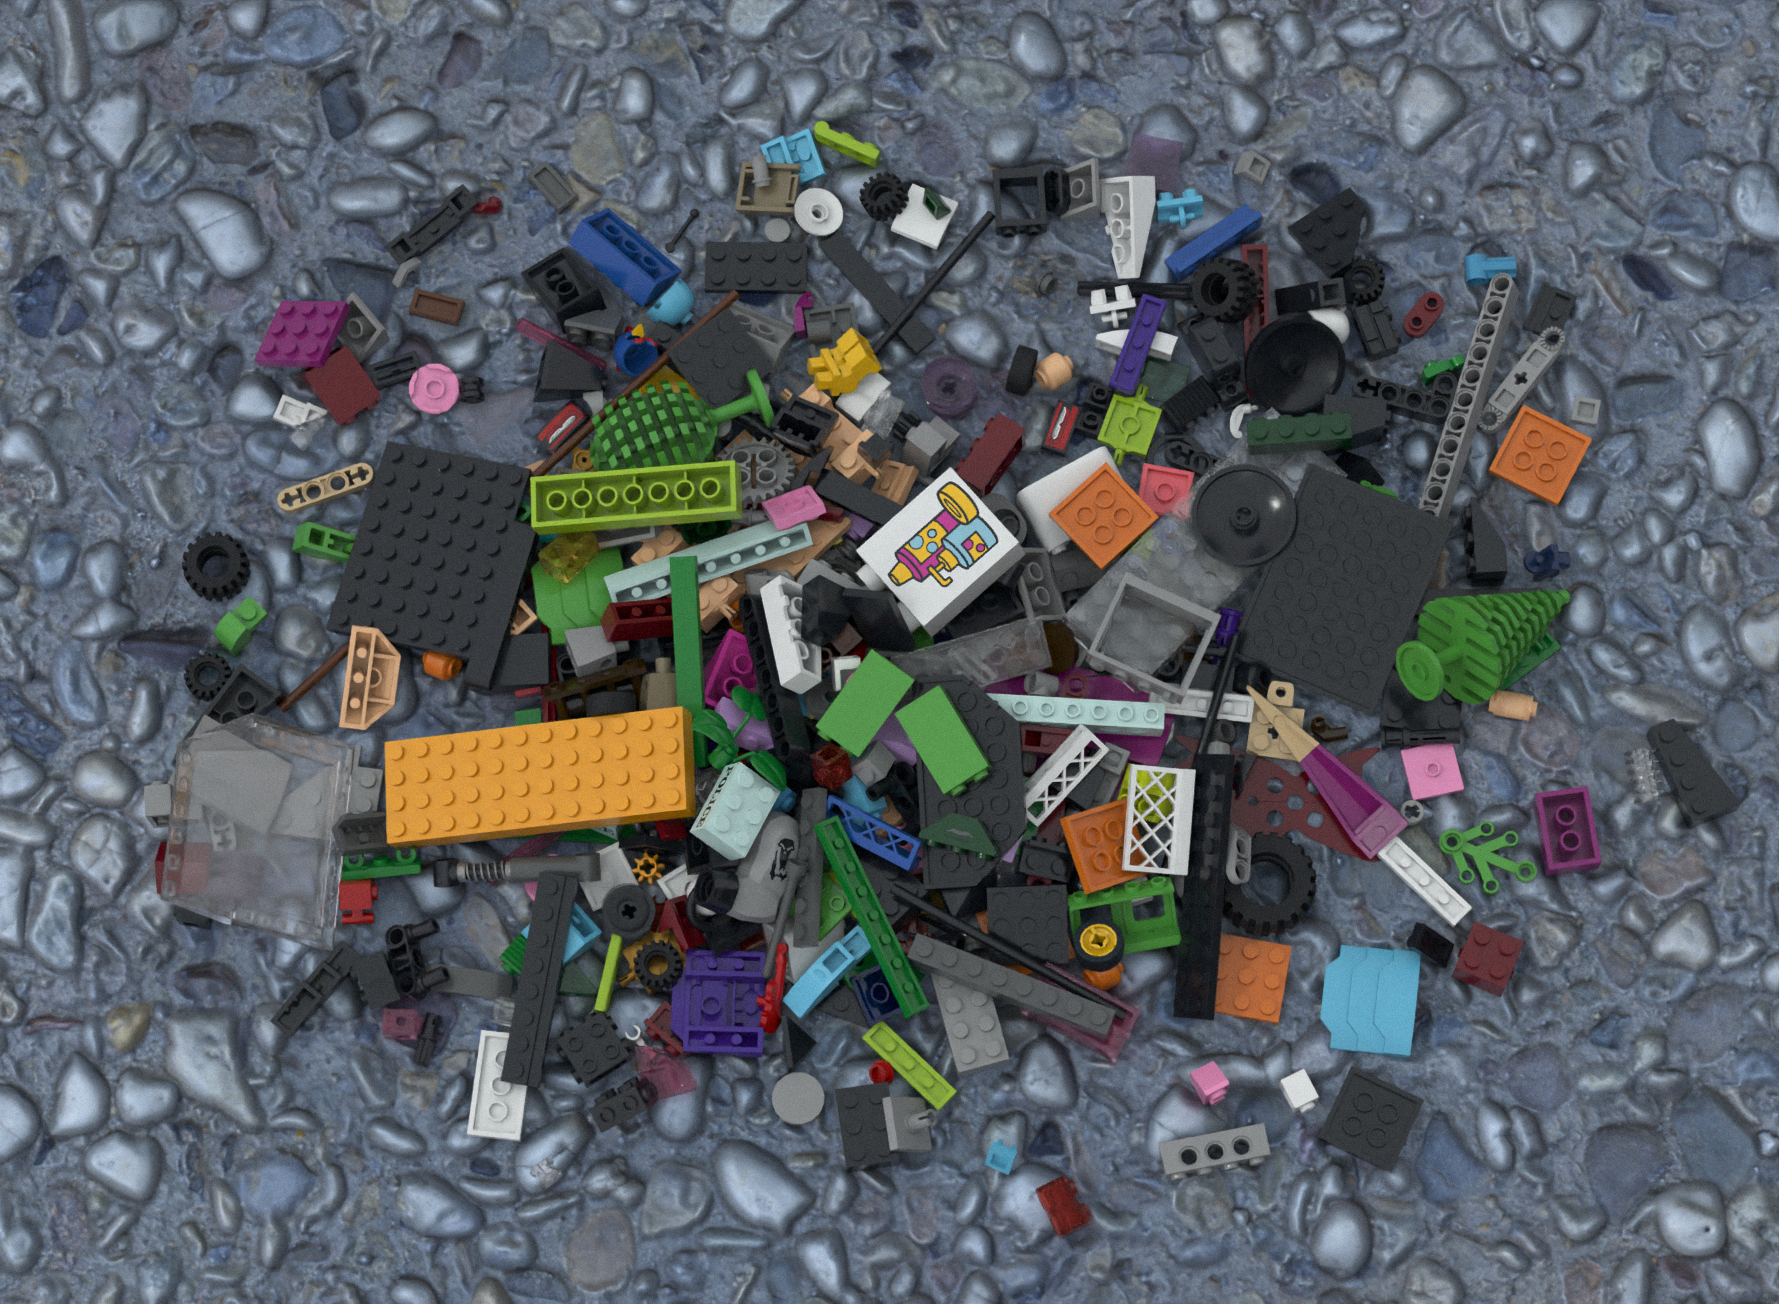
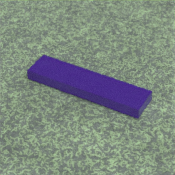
M1143 293L1109 381V388L1133 395L1167 307V301Z

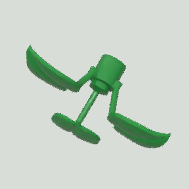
M737 685L732 689V699L747 714L733 734L727 728L725 719L711 709H704L695 717L691 730L700 732L719 744L708 755V760L715 769L723 771L724 767L731 762L733 764L750 757L753 767L783 793L786 789V772L782 763L775 756L765 750H760L758 753L750 751L738 756L739 748L733 741L750 720L751 716L760 722H763L767 717L762 698L744 686Z

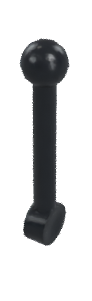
M697 209L690 211L689 218L671 242L666 243V252L673 253L675 251V244L693 219L699 217L700 212Z

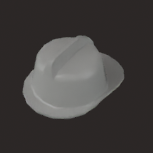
M993 493L982 497L980 500L1021 545L1027 533V520L1025 516L1003 495Z

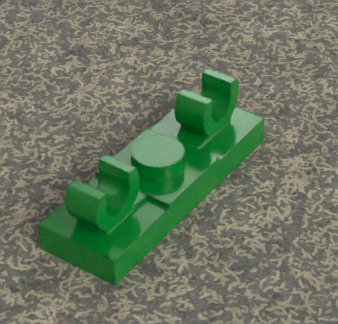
M1547 629L1544 630L1534 646L1530 647L1529 652L1523 656L1522 660L1511 671V674L1504 679L1502 685L1497 689L1506 691L1561 649V646Z
M411 846L410 856H404L401 852V847H398L396 852L397 859L382 855L364 862V854H358L359 860L354 862L347 855L344 856L345 864H343L341 871L342 881L419 874L422 870L421 856L416 857L417 850L415 846Z

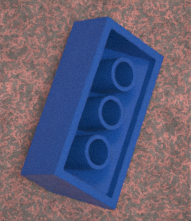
M609 208L581 220L568 242L579 255L584 256L598 271L611 279L615 286L625 291L634 302L642 307L655 301L682 272L681 269Z

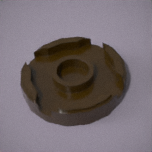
M1055 621L1043 624L1036 629L1033 636L1035 649L1040 654L1038 664L1047 672L1058 674L1064 673L1075 666L1079 658L1080 648L1078 642H1075V634L1069 627Z

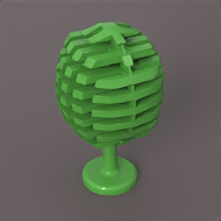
M754 368L746 374L752 392L749 396L716 409H712L701 397L699 398L700 401L692 397L686 382H677L680 393H673L668 380L660 381L663 393H657L653 384L645 386L646 396H641L639 390L635 389L630 391L633 400L628 403L624 394L616 397L619 405L616 411L613 410L610 401L603 405L607 416L605 421L601 423L598 414L592 418L596 434L593 442L590 440V459L595 472L703 463L706 459L707 462H716L712 449L715 441L718 442V424L753 410H759L768 428H770L775 419L757 371Z

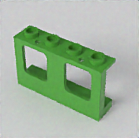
M1158 876L1148 881H1130L1125 885L1110 886L1086 895L1084 891H1077L1067 895L1073 942L1075 933L1081 926L1079 909L1110 904L1112 922L1119 927L1124 938V954L1179 945L1181 934L1177 923L1173 895L1174 887L1171 878ZM1162 894L1164 914L1162 916L1142 920L1134 919L1131 900ZM1096 943L1100 947L1103 946L1102 943Z

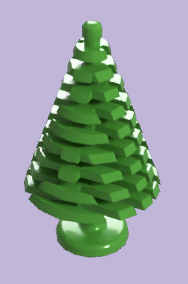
M1560 589L1556 592L1543 590L1521 592V594L1500 593L1477 595L1475 597L1470 595L1453 596V598L1442 597L1434 598L1436 599L1434 601H1428L1422 608L1426 613L1419 615L1418 624L1422 626L1418 628V640L1420 641L1405 642L1397 650L1396 666L1401 681L1410 693L1423 701L1437 698L1443 692V688L1454 698L1468 704H1481L1484 699L1488 701L1497 691V688L1502 685L1504 679L1511 674V671L1522 660L1523 656L1529 652L1530 647L1534 646L1537 639L1540 638L1552 620L1561 612L1562 609L1560 607L1570 601L1569 592L1565 589Z

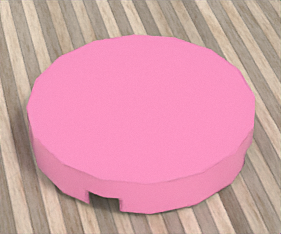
M427 364L417 370L409 382V394L413 404L420 411L427 414L439 415L447 412L458 400L460 393L458 379L452 370L444 365Z

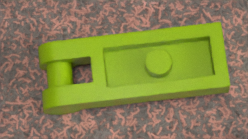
M819 121L815 124V140L819 144L877 168L880 162V151L875 145L868 142L863 144L856 141L848 133L842 132L840 134L829 129V125L824 121Z

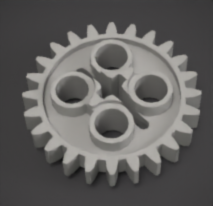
M752 437L751 442L747 443L743 438L741 445L732 442L733 449L725 447V455H717L718 461L716 462L735 460L741 467L743 508H746L748 503H752L753 508L756 509L758 503L785 494L784 491H791L790 487L796 476L795 460L791 458L790 450H784L783 444L776 447V440H772L767 444L766 437H763L760 442H757L756 438ZM754 456H756V466H757V467H756V480H757V488H756V489H753V483H752V477H753L752 457H754Z

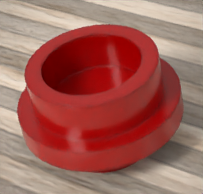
M878 1060L871 1066L869 1076L874 1084L888 1082V1085H890L894 1080V1070L888 1061Z

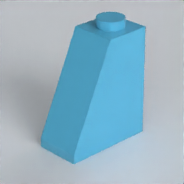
M840 751L830 772L846 791L843 800L882 820V815L888 807L884 797L875 802H872L867 797L866 789L869 787L850 769L857 756L853 755L850 758ZM858 816L852 819L854 823L867 828L863 818Z

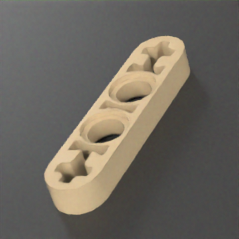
M358 463L284 489L278 495V505L287 514L303 511L371 486L375 479L374 472L371 466L366 463ZM363 470L367 474L366 480L361 481L360 478H356L359 476V471ZM349 474L351 475V478L353 479L352 481H353L354 485H352V486H350V481H349V479H348V477H347V475H349ZM336 478H342L345 480V486L341 490H334L331 487L332 481ZM309 488H320V496L316 499L309 498L307 496ZM302 491L306 502L302 503L298 492ZM291 496L292 499H296L293 501V506L289 507L285 503L287 501L286 497Z

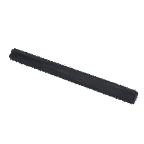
M1079 281L1077 284V294L1079 296H1091V291L1105 289L1106 297H1116L1115 287L1128 285L1132 297L1142 298L1144 293L1156 298L1193 299L1190 298L1189 292H1192V287L1187 283ZM1222 284L1220 295L1221 299L1225 300L1228 296L1229 287L1226 284Z

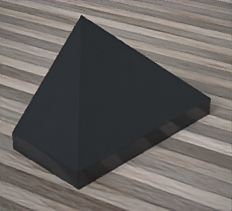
M787 1015L781 1016L788 1071L794 1072L817 1042Z

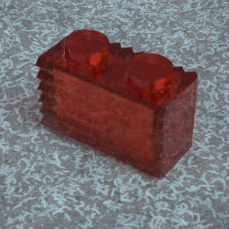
M1062 1175L1035 1189L1036 1196L1059 1240L1088 1226L1089 1222L1087 1219L1091 1217L1084 1203H1078L1075 1197L1078 1194V1190L1072 1179L1067 1181L1065 1176Z

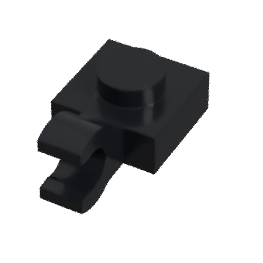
M1248 750L1245 755L1240 753L1234 765V768L1238 769L1236 775L1233 776V783H1236L1238 786L1235 794L1237 796L1242 793L1244 782L1258 755L1251 750Z

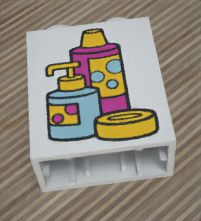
M950 467L856 550L865 563L856 574L871 591L882 592L886 588L890 590L899 600L897 605L911 633L921 625L933 637L1025 555V552L1017 539Z

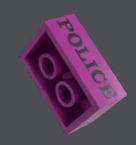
M1588 786L1536 793L1532 802L1546 877L1597 870L1602 862Z

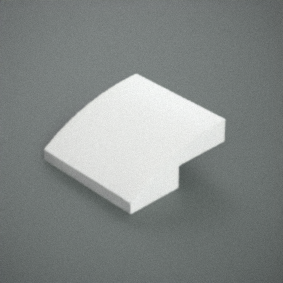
M912 184L907 194L909 201H905L907 207L906 209L901 207L902 213L900 215L897 213L890 231L937 250L947 232L950 221L958 209L959 203L940 195L952 211L937 220L923 204L925 188Z

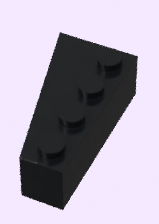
M240 664L178 745L180 753H184L204 715L242 735L284 700L283 693Z
M1674 718L1649 728L1646 737L1688 829L1737 811L1741 802Z

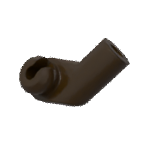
M1322 717L1312 719L1310 729L1323 742L1348 739L1346 726L1331 728L1324 722Z

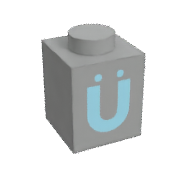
M878 739L864 749L859 758L855 759L850 769L869 787L886 777L896 757Z

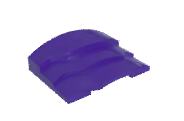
M686 950V966L681 970L682 976L677 978L678 983L676 985L672 983L671 1031L683 1041V1052L763 1058L764 1027H759L761 1011L764 1010V1007L758 1006L756 1000L759 995L765 996V978L762 975L766 960V952L725 951L716 957L712 950Z

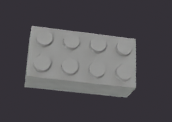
M930 972L931 982L958 1078L1009 1065L1010 1058L992 996Z

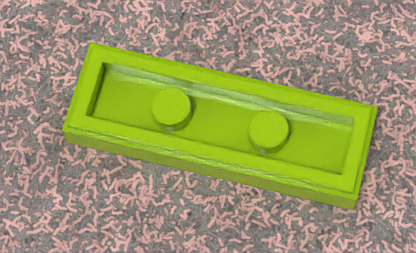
M613 933L594 1008L596 1014L602 1011L605 1017L608 1013L622 954L621 950L624 945L622 936Z

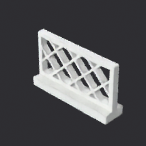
M1130 764L1122 870L1169 875L1188 874L1196 770ZM1137 770L1146 771L1152 779L1144 788H1141L1136 781ZM1153 772H1159L1160 774L1155 776ZM1166 773L1175 774L1174 786L1167 791L1159 779ZM1156 784L1164 795L1153 803L1145 792L1152 785ZM1142 795L1150 807L1140 815L1134 808V803ZM1165 798L1173 805L1172 812L1166 817L1157 808ZM1152 810L1162 820L1153 829L1143 819ZM1138 822L1148 832L1139 841L1132 835V828ZM1165 824L1170 830V838L1165 843H1162L1155 832ZM1151 836L1159 845V848L1149 856L1141 844ZM1138 848L1146 859L1139 866L1130 865V854ZM1162 850L1168 857V868H1159L1152 860ZM1150 863L1152 867H1145V865Z

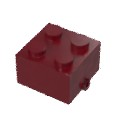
M1475 921L1464 947L1461 946L1457 955L1459 960L1452 977L1501 997L1508 980L1513 976L1515 971L1514 965L1524 941Z

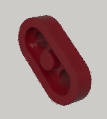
M1425 293L1406 315L1403 322V330L1407 336L1415 339L1423 337L1441 316L1444 310V300L1438 293ZM1433 301L1436 303V306L1430 307L1427 302ZM1418 320L1420 321L1421 325L1414 326L1412 324V321Z

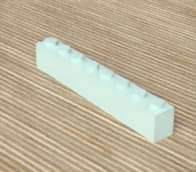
M769 520L605 576L604 580L612 603L656 599L671 594L669 557L697 556L700 584L811 546L813 542L806 520L796 524L791 529L779 531Z

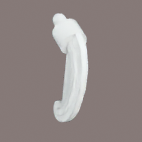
M1250 403L1241 404L1234 409L1230 418V431L1235 438L1240 439L1242 437V432L1238 430L1243 415L1258 410L1257 405L1251 406Z

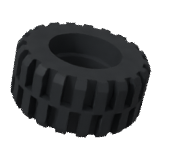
M1263 831L1255 832L1251 838V865L1258 862H1270L1281 867L1289 876L1290 891L1283 902L1274 906H1261L1251 902L1243 894L1241 884L1234 885L1231 883L1226 873L1223 915L1226 919L1230 918L1233 921L1232 925L1239 929L1241 926L1246 929L1245 933L1253 935V932L1261 933V936H1269V933L1279 935L1283 934L1285 929L1289 928L1291 930L1296 927L1298 922L1307 915L1316 892V870L1312 867L1313 861L1311 857L1304 854L1305 849L1300 844L1297 846L1293 844L1292 838L1288 836L1281 838L1278 837L1277 832L1271 831L1270 835H1263ZM1237 843L1236 846H1237L1238 852L1240 853V847H1239V845H1238V843ZM1236 867V874L1239 878L1240 873L1238 868Z

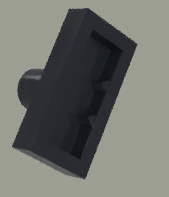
M1416 922L1412 934L1407 939L1408 949L1415 951L1435 966L1446 968L1455 944L1426 924Z

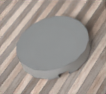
M794 1072L785 1075L777 1082L772 1093V1104L776 1114L782 1121L790 1125L803 1126L809 1124V1122L820 1116L824 1108L825 1094L822 1086L815 1077L807 1073Z

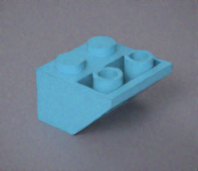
M576 902L574 903L563 967L588 951L602 934V931ZM530 924L521 932L526 939Z

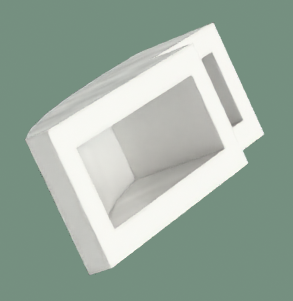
M1129 329L1097 334L1095 347L1120 355ZM1157 332L1148 356L1171 363L1177 347L1178 337Z

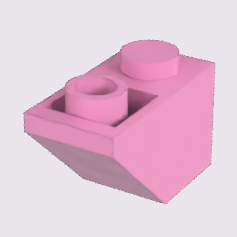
M1214 1061L1190 1072L1189 1079L1203 1105L1210 1103L1213 1106L1226 1099L1225 1095L1228 1093L1230 1083Z

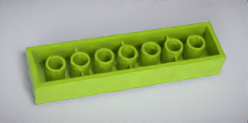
M735 460L530 477L531 527L538 535L743 519L741 467Z

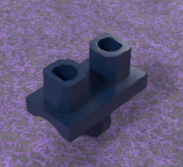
M1550 544L1540 552L1531 551L1526 554L1523 564L1528 572L1535 574L1533 582H1541L1549 576L1556 577L1559 575L1560 569H1568L1570 567V553L1558 551L1557 544Z

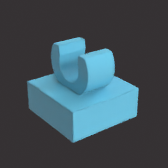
M999 1139L997 1142L993 1141L984 1165L1009 1175L1018 1153L1016 1151L1017 1147L1014 1144L1011 1148L1002 1145L1003 1139Z

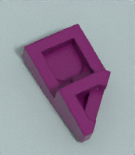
M811 291L803 293L795 306L794 326L799 340L808 338L804 310L814 308Z

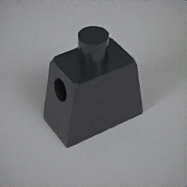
M1092 747L1086 757H1093L1098 749ZM1105 755L1064 798L1067 803L1080 812L1089 810L1105 776V772L1098 767ZM1079 762L1070 763L1066 767V776H1075L1079 772ZM1052 782L1048 786V790L1057 795L1061 791V782Z

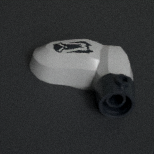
M770 811L746 857L740 859V865L737 866L736 873L706 868L699 874L694 886L695 902L699 906L717 914H727L739 920L755 923L774 922L777 919L788 880L787 871L785 870L788 858H798L800 830L797 821L781 811Z

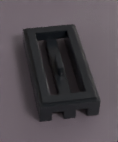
M416 350L368 365L372 382L378 391L411 380L417 370L380 382L378 380L415 368L417 370L421 368ZM414 359L413 363L375 374V371Z

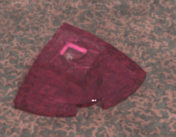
M637 1046L635 1047L639 1080L647 1077L649 1082L652 1081L658 1090L657 1098L659 1100L697 1089L692 1074L681 1060L675 1061L667 1055L668 1051L657 1047Z

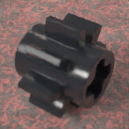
M912 410L908 414L901 411L891 423V427L894 428L893 436L903 443L908 431L913 426L917 428L920 425L921 417Z

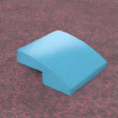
M809 128L785 138L781 136L760 145L763 155L767 156V163L798 164L802 167L800 173H793L800 176L799 186L827 176L816 141Z

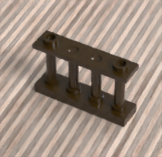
M633 658L625 661L623 665L573 680L552 682L546 688H543L546 702L555 701L561 721L571 720L565 701L566 696L580 693L586 712V698L591 695L590 689L605 685L607 692H618L615 682L630 677L639 706L642 684L640 674L647 672L644 659L638 660Z

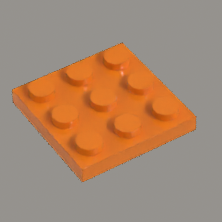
M1523 405L1494 458L1488 473L1557 507L1592 438Z
M1106 462L1049 513V517L1101 571L1159 520L1154 511Z
M1127 798L1060 819L1085 895L1150 874V872L1122 870ZM1135 825L1132 828V835L1139 841L1141 837ZM1138 848L1130 854V865L1139 866L1146 859Z
M1221 933L1215 1013L1278 1025L1292 946Z

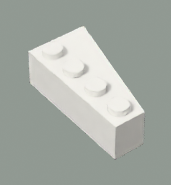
M779 575L760 588L780 684L798 694H803L821 682V647L801 638L803 585Z

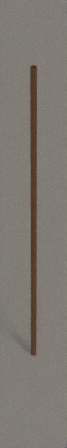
M733 289L616 397L624 394L627 401L632 396L630 391L639 390L670 361L666 354L669 350L724 309L730 307L740 295ZM616 397L610 401L614 411L619 408ZM604 408L597 413L601 423L607 418ZM592 419L533 472L532 477L546 475L595 430ZM350 639L277 705L284 713L348 655Z

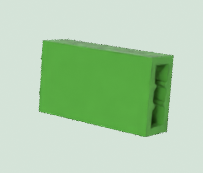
M871 648L816 724V727L819 729L817 734L828 742L832 739L841 745L838 749L850 758L853 755L859 758L915 679Z
M936 686L894 713L943 794L947 796L952 794L955 797L967 789L966 784L973 780L975 783L979 782L989 775L987 771L993 767L944 687Z

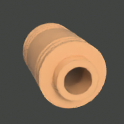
M1497 689V692L1490 698L1488 711L1493 712V715L1529 721L1530 717H1535L1538 702L1533 701L1534 696Z

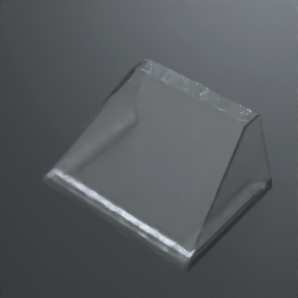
M256 713L247 714L178 742L160 899L227 925L326 951H333L343 856L340 854L331 829L339 820V817L348 813L355 745Z

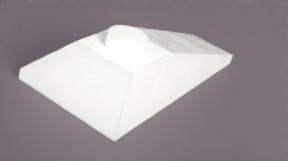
M1124 176L1099 179L1101 213L1106 215L1108 225L1105 226L1107 235H1111L1113 247L1111 253L1118 279L1140 277L1156 202L1155 176Z

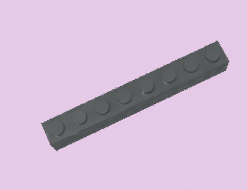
M919 933L916 934L907 956L910 965L1106 1041L1115 1019L1116 1010Z

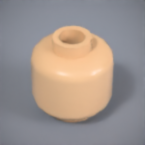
M1054 352L1036 364L1034 375L1042 388L1056 390L1072 379V369L1074 366L1068 356L1065 355L1063 357L1061 354Z

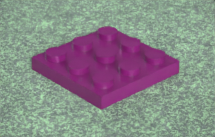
M281 301L254 360L258 366L324 367L350 310L347 302Z

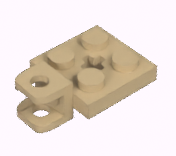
M1272 681L1268 688L1266 699L1302 728L1305 709L1292 708L1294 697L1293 685L1287 682ZM1283 690L1285 696L1278 697L1276 691ZM1254 702L1246 752L1251 750L1257 753L1259 757L1298 762L1280 735H1278L1277 739H1272V734L1268 733V729H1272L1273 725L1258 704Z

